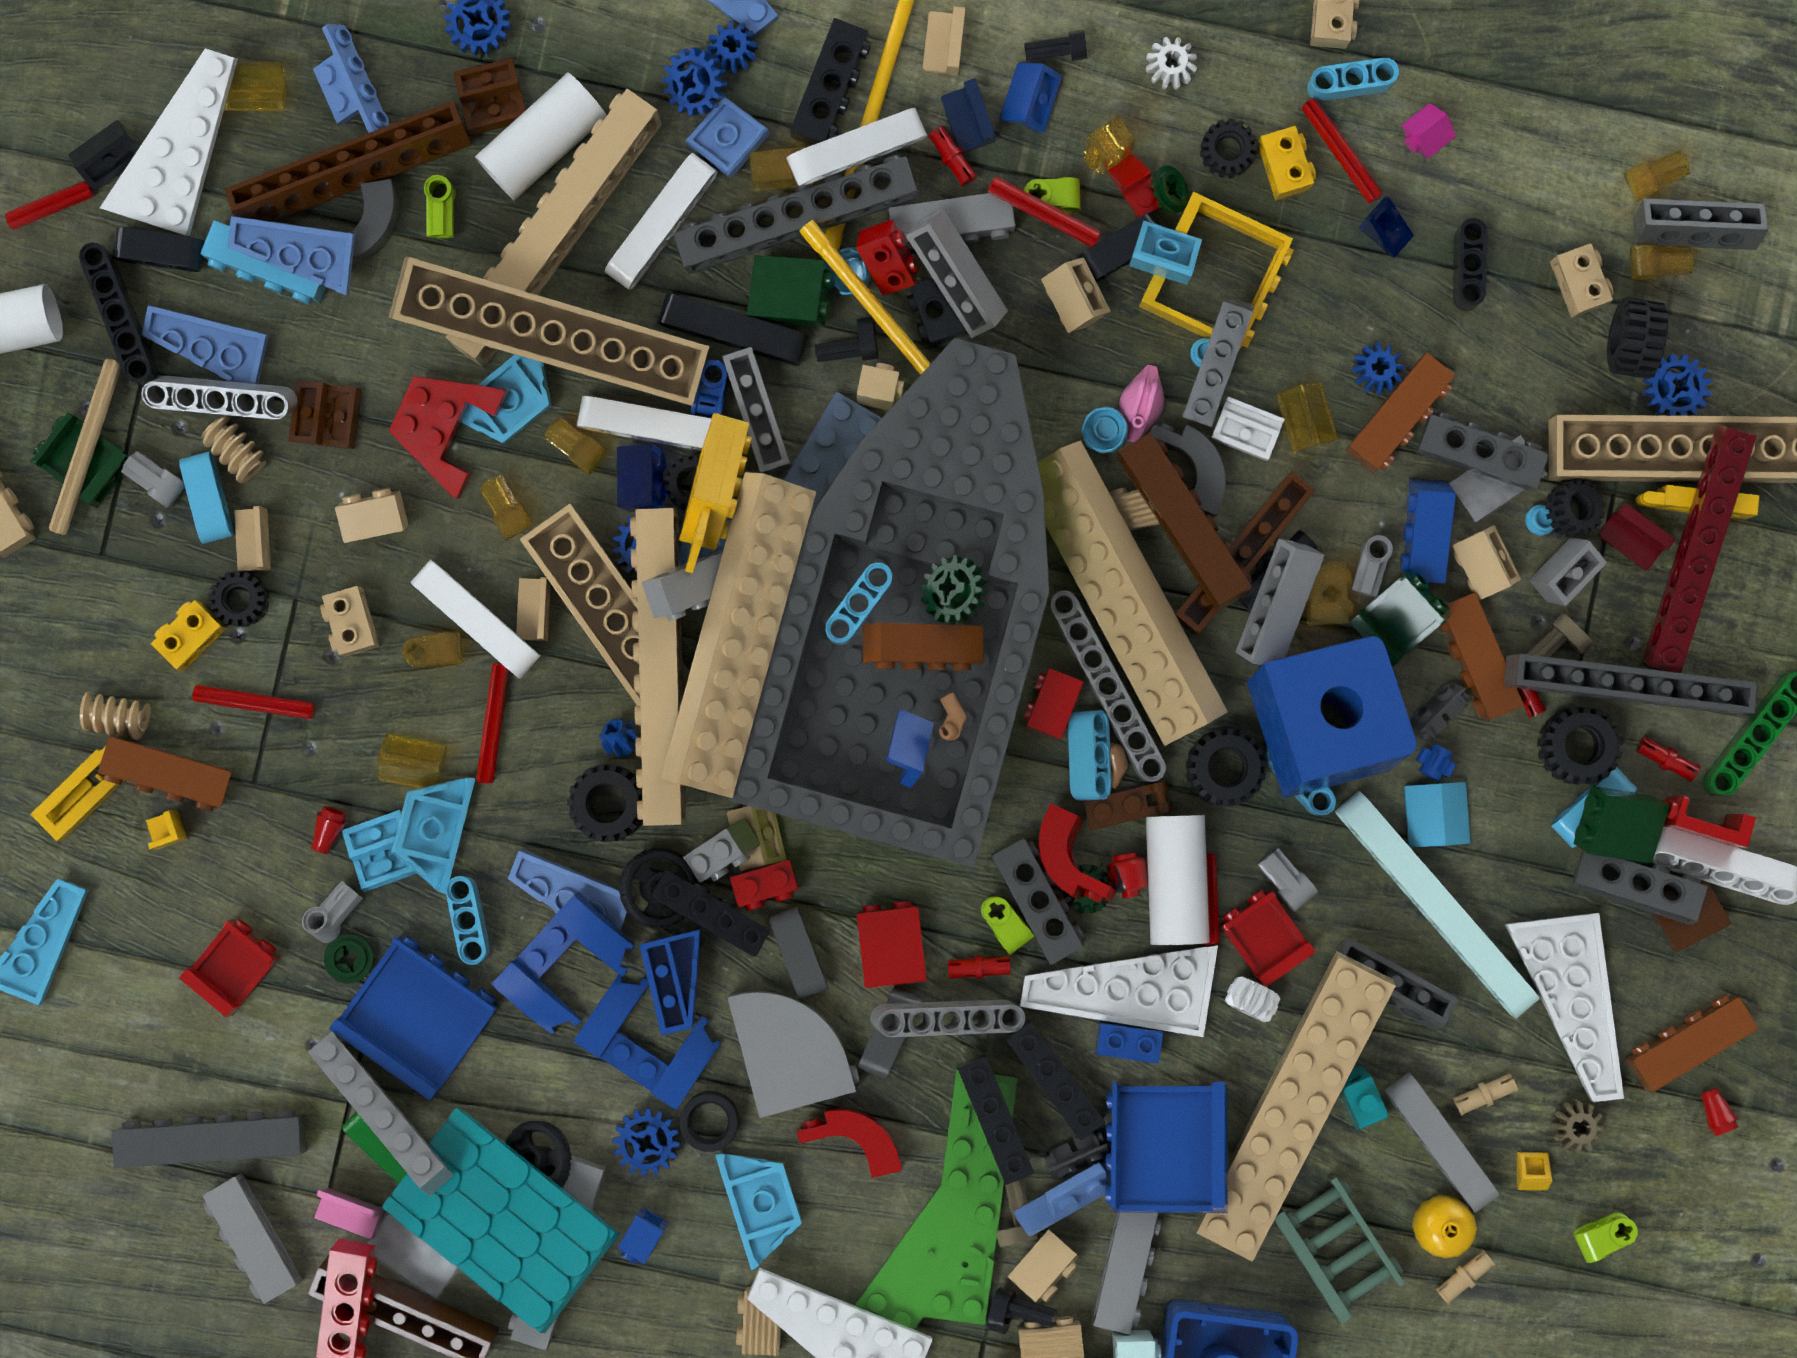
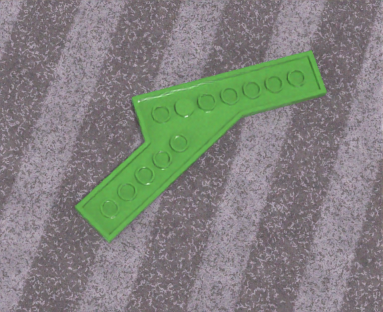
M957 1068L941 1184L854 1305L914 1330L923 1317L985 1325L997 1240L996 1231H998L1004 1180ZM994 1073L1013 1119L1018 1076Z

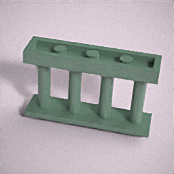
M1330 1174L1327 1178L1333 1186L1331 1189L1294 1213L1291 1211L1285 1213L1280 1208L1274 1222L1335 1317L1343 1324L1352 1318L1347 1310L1352 1306L1350 1303L1390 1277L1399 1287L1405 1283L1400 1275L1404 1271L1394 1256L1389 1259L1349 1198V1195L1353 1192L1342 1177L1338 1180L1333 1174ZM1340 1198L1350 1214L1310 1240L1308 1237L1302 1240L1296 1231L1301 1227L1300 1223ZM1357 1224L1367 1240L1329 1265L1323 1264L1319 1266L1313 1257L1318 1254L1316 1250ZM1374 1251L1382 1262L1383 1267L1347 1291L1342 1292L1341 1290L1336 1293L1330 1284L1335 1280L1334 1276Z

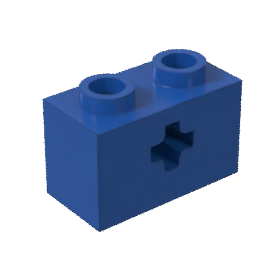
M1099 1021L1095 1053L1102 1056L1159 1064L1163 1032L1157 1029Z
M642 1207L618 1246V1249L623 1251L621 1256L633 1264H638L639 1261L645 1264L669 1222Z

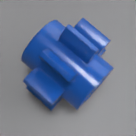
M622 719L611 720L603 727V734L599 735L602 740L601 746L607 755L614 752L617 757H623L632 753L636 748L637 729L631 721L624 724Z
M1433 744L1430 750L1426 747L1422 748L1416 758V761L1422 764L1418 771L1437 782L1440 781L1442 776L1450 778L1456 767V764L1451 762L1454 754L1437 744Z

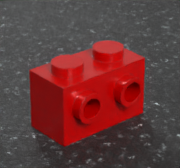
M892 219L860 230L856 249L881 295L884 296L914 286L917 274L920 271V264L917 256L909 251L906 236L901 229L898 230L894 220Z
M1050 668L1047 670L1046 675L1040 673L1034 690L1039 692L1035 703L1029 701L1023 715V719L1028 720L1025 727L1061 740L1083 681Z
M791 859L730 877L738 907L746 906L747 911L765 906L763 900L775 897L777 902L794 897L793 891L799 889Z

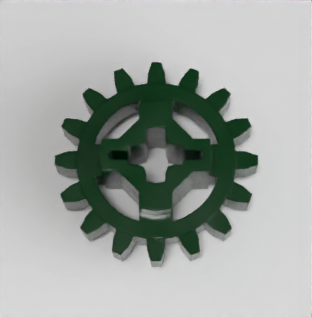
M953 555L952 561L943 557L941 560L942 566L934 563L931 565L934 571L932 575L924 574L928 584L920 586V589L927 592V595L921 598V602L929 605L925 611L933 615L935 620L942 623L945 621V623L955 625L956 620L965 624L967 623L966 615L977 616L976 606L984 607L985 604L980 598L981 596L988 595V591L982 589V585L988 581L987 578L980 575L983 571L982 568L974 565L973 561L967 558L963 559L957 555Z

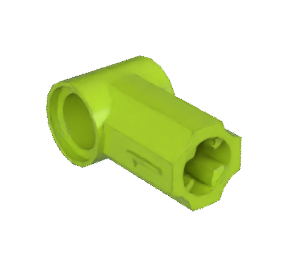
M433 175L424 184L427 237L436 239L454 238V200L456 198V190L453 184L444 176ZM440 184L446 185V194L441 198H435L433 195L435 187Z

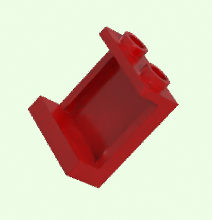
M1684 795L1667 796L1666 801L1663 800V802L1670 805L1663 827L1675 828L1733 847L1748 848L1756 817L1747 814H1726L1723 826H1719L1687 816L1686 810L1690 797Z
M1261 889L1248 898L1250 904L1241 910L1235 907L1222 917L1225 921L1219 926L1260 985L1267 987L1316 953L1310 942L1306 941L1277 900L1276 894L1272 890H1268L1265 893Z
M911 901L893 903V909L881 910L880 904L862 906L863 912L856 915L865 988L927 981L918 906H912Z
M234 919L226 920L223 924L224 928L191 968H186L179 977L182 982L225 1017L233 1016L280 959L274 953L277 949L267 940L262 938L259 941L251 934L253 929L241 919L237 921Z

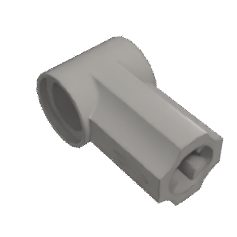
M138 451L129 456L123 464L124 466L121 471L123 474L146 489L149 496L169 509L185 488L184 481L166 468L162 469Z
M1381 535L1367 538L1361 545V555L1351 585V591L1377 597L1388 559L1393 553L1391 541ZM1374 541L1381 543L1384 548L1383 555L1380 558H1375L1370 553V545Z
M1279 848L1270 852L1257 864L1267 878L1276 886L1279 896L1294 912L1318 893L1313 883L1301 871L1298 872Z
M341 881L319 907L310 908L305 912L302 918V927L320 942H332L340 933V924L363 898Z

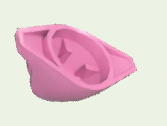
M1146 365L1125 387L1121 394L1119 409L1128 424V436L1126 439L1128 442L1133 443L1142 438L1163 414L1165 398L1156 366Z

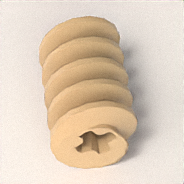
M224 415L212 422L204 430L201 438H204L203 444L207 448L212 447L211 453L214 456H220L219 462L222 465H228V471L231 474H237L236 480L239 483H245L258 474L266 465V461H259L264 452L259 450L252 453L251 450L256 443L251 441L244 444L243 441L247 434L243 432L235 435L234 433L239 425L235 423L227 426L226 424L231 416Z
M90 692L84 694L80 706V723L83 730L89 732L94 729L99 734L106 731L110 736L118 733L121 738H126L130 735V738L133 740H139L144 735L151 716L149 703H146L141 711L139 702L136 700L133 701L130 708H128L127 699L122 698L119 705L116 706L114 696H110L107 703L104 704L102 694H98L93 702Z

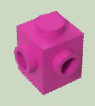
M1430 103L1401 125L1406 136L1404 142L1409 150L1413 153L1418 152L1426 158H1430L1456 137L1448 115Z

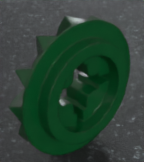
M1169 165L1162 166L1152 173L1154 179L1150 182L1151 187L1154 189L1152 196L1157 198V207H1163L1165 213H1180L1188 204L1189 193L1187 184L1177 169Z
M1089 864L1077 866L1080 872L1109 885L1108 875L1101 868ZM1063 890L1067 904L1080 913H1095L1103 909L1109 902L1102 899L1101 903H1098L1086 896H1082L1077 900Z
M355 934L338 936L328 944L324 953V965L328 974L341 983L350 984L362 980L369 974L374 964L373 950L366 939ZM346 949L349 950L350 954H361L360 957L353 961V969L348 963H337V961L342 960L341 958L346 956Z

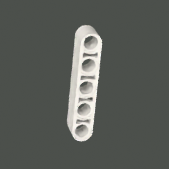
M914 107L799 150L789 155L786 159L798 186L802 187L919 142L927 137V133Z
M691 153L611 258L605 268V273L628 290L633 289L672 238L673 233L678 230L710 187L718 171L694 153Z
M582 396L577 427L600 433L701 451L711 418L603 398Z
M431 559L410 582L519 679L525 675L541 656Z
M1663 827L1652 861L1654 865L1777 904L1789 905L1797 901L1796 866L1675 828Z

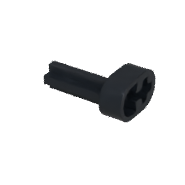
M1084 30L1068 32V37L1024 43L1026 61L1071 55L1072 61L1088 59Z
M873 317L857 318L859 336L857 339L815 344L817 362L861 356L863 361L878 359V346Z
M1001 1287L998 1288L994 1295L988 1318V1330L1006 1334L1012 1316L1053 1328L1058 1316L1056 1315L1057 1309L1016 1297V1292Z

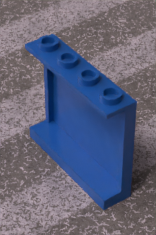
M407 935L403 938L397 936L393 937L391 940L393 943L340 1018L335 1019L329 1030L431 1101L437 1096L499 1006L493 1003L496 998L481 988L479 991H476L469 986L470 980L458 971L452 974L443 967L445 962L432 953L427 956L418 950L420 944Z
M1112 1082V1092L1107 1093V1108L1112 1110V1122H1107L1106 1128L1107 1141H1112L1111 1153L1106 1155V1170L1111 1172V1185H1106L1105 1191L1106 1203L1111 1204L1112 1210L1115 1213H1228V1088L1225 1082H1212V1086H1119L1117 1082Z

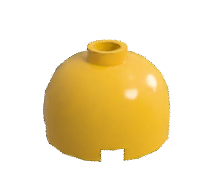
M1442 1194L1422 1202L1414 1213L1412 1227L1415 1238L1419 1245L1433 1256L1441 1258L1458 1257L1466 1252L1475 1241L1477 1231L1475 1217L1468 1205L1454 1196Z

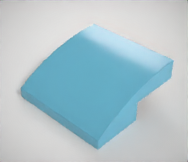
M401 810L342 830L349 858L354 863L363 892L417 874L392 852L402 813Z

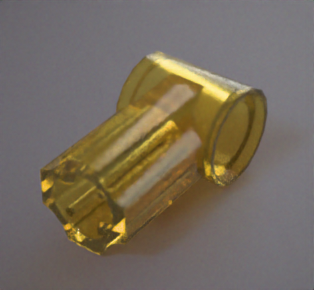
M1678 150L1652 163L1648 161L1635 166L1623 173L1637 202L1657 193L1662 187L1688 176L1690 170L1686 156Z
M1651 244L1630 247L1632 280H1649L1659 276L1692 274L1694 254L1691 248H1658L1657 245Z
M560 417L552 422L543 437L569 457L568 460L588 475H591L608 452L606 448L588 435L584 436Z
M503 475L493 477L479 487L494 514L493 519L506 541L533 526L522 504L517 502Z

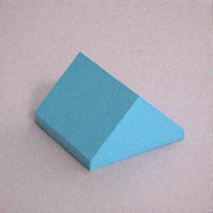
M1143 221L1129 266L1187 285L1194 271L1202 239Z
M1466 782L1404 786L1409 847L1448 846L1471 843Z

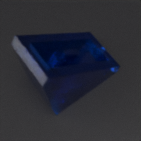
M1387 196L1380 201L1358 227L1393 258L1414 237L1401 214Z

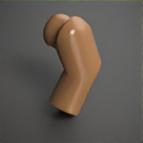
M952 692L940 699L947 712V716L943 726L939 729V733L947 741L956 740L961 735L967 720L955 693Z
M1110 742L1111 788L1116 790L1129 764L1124 748L1120 744Z

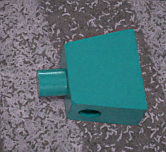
M1361 1065L1353 1067L1340 1096L1355 1131H1359L1388 1118L1389 1115L1371 1075Z

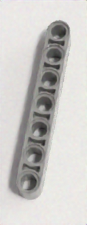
M1069 591L1057 592L1049 602L1050 613L1100 707L1107 714L1109 723L1121 746L1124 748L1136 774L1145 782H1154L1161 779L1166 771L1165 762L1075 595ZM1058 598L1069 599L1072 605L1069 613L1063 614L1056 610L1055 601ZM1075 624L1083 626L1086 630L1085 639L1081 641L1074 640L1069 633L1071 626ZM1094 651L1098 653L1101 659L1098 667L1090 668L1085 664L1084 656L1087 652ZM1109 678L1114 682L1115 691L1113 694L1104 695L1099 690L1101 679ZM1123 705L1129 710L1130 715L1126 722H1119L1114 718L1113 712L1116 706ZM1133 732L1140 733L1144 738V745L1139 750L1129 746L1128 737ZM1148 759H1152L1158 764L1159 770L1154 777H1149L1143 772V764Z

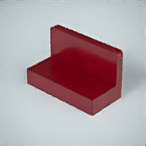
M1627 503L1616 508L1598 533L1599 538L1645 571L1649 570L1661 552L1668 550L1676 540Z

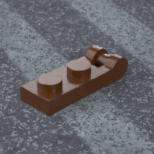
M1167 781L1113 793L1104 800L1083 801L1090 831L1173 811L1172 801H1168L1166 790L1169 789ZM1154 793L1157 805L1148 807L1145 795Z

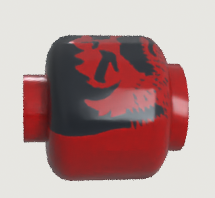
M1137 852L1112 856L1113 861H1110L1106 866L1109 886L1116 890V893H1122V898L1140 896V889L1148 886V871L1145 859L1137 857Z

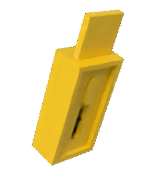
M716 413L712 415L699 457L679 538L680 541L691 544L685 572L693 574L701 547L716 551L719 539H726L730 522L726 521V518H733L737 500L732 499V497L738 496L742 483V478L737 476L743 475L747 457H743L742 454L747 455L752 437L747 436L748 422Z

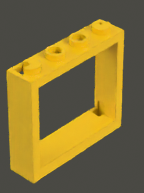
M1193 192L1175 231L1187 234L1197 212L1277 249L1251 303L1255 306L1240 349L1242 346L1248 348L1255 334V331L1250 328L1255 319L1261 321L1268 306L1263 301L1268 291L1274 293L1281 279L1280 276L1276 275L1280 265L1287 266L1294 251L1289 248L1293 238ZM1153 275L1139 307L1201 337L1210 338L1213 328L1155 301L1166 278Z

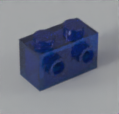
M653 444L617 446L618 508L627 512H636L635 509L663 508V501L666 499L665 484L663 483L666 457L662 449Z

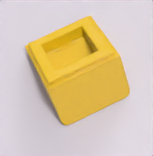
M1517 1152V1189L1548 1190L1552 1183L1549 1153Z

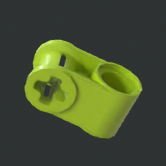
M1078 178L1034 179L1028 182L1024 189L1025 192L1031 195L1034 191L1038 192V196L1041 197L1042 201L1067 214L1081 211L1080 180Z
M990 896L982 902L981 914L1009 955L1034 938L1031 930L1005 899L998 896ZM991 903L996 905L1002 904L1003 907L1000 909L1002 915L1000 917L995 915L989 916Z
M1614 1212L1595 1222L1582 1225L1574 1230L1573 1236L1586 1262L1592 1263L1632 1244L1638 1236V1229L1636 1224L1626 1215ZM1622 1223L1624 1225L1622 1227L1623 1233L1619 1235L1617 1233L1619 1230L1617 1225Z

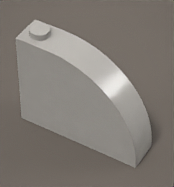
M747 991L727 997L760 1118L856 1092L855 1084L861 1083L856 1064L850 1066L848 1056L838 1034L831 1024L814 1008L794 997L772 991Z

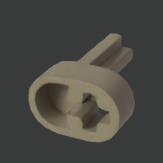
M1562 613L1551 623L1553 629L1527 655L1551 657L1565 642L1579 654H1583L1593 642L1571 618Z
M1023 1179L1005 1185L1014 1227L996 1231L999 1247L1041 1238L1040 1232L1033 1236H1028L1014 1214L1015 1210L1028 1204Z

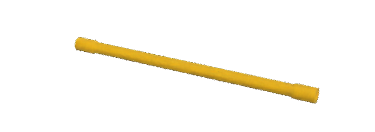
M914 0L898 1L860 127L878 121ZM864 163L847 169L845 176L853 174L854 170L864 166ZM852 188L848 191V199L854 198L857 188ZM846 223L828 228L825 233L837 251H839Z
M813 219L799 230L800 234L815 252L822 256L921 375L931 364L833 247L830 239Z

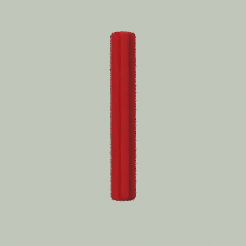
M1312 98L1302 106V111L1365 200L1368 203L1377 200L1382 195L1379 186L1317 99Z
M994 177L989 185L988 192L993 196L1090 247H1094L1101 232L1094 227L999 177Z
M493 663L491 669L476 777L479 783L492 784L494 782L509 670L501 663Z
M199 685L194 687L192 699L195 702L312 719L315 711V705L311 702Z

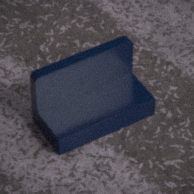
M976 78L965 81L963 89L941 97L957 147H961L964 153L995 142V132Z

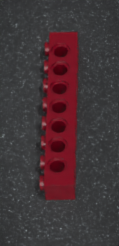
M1720 424L1716 426L1642 659L1650 667L1674 673L1682 672L1757 437L1755 434Z

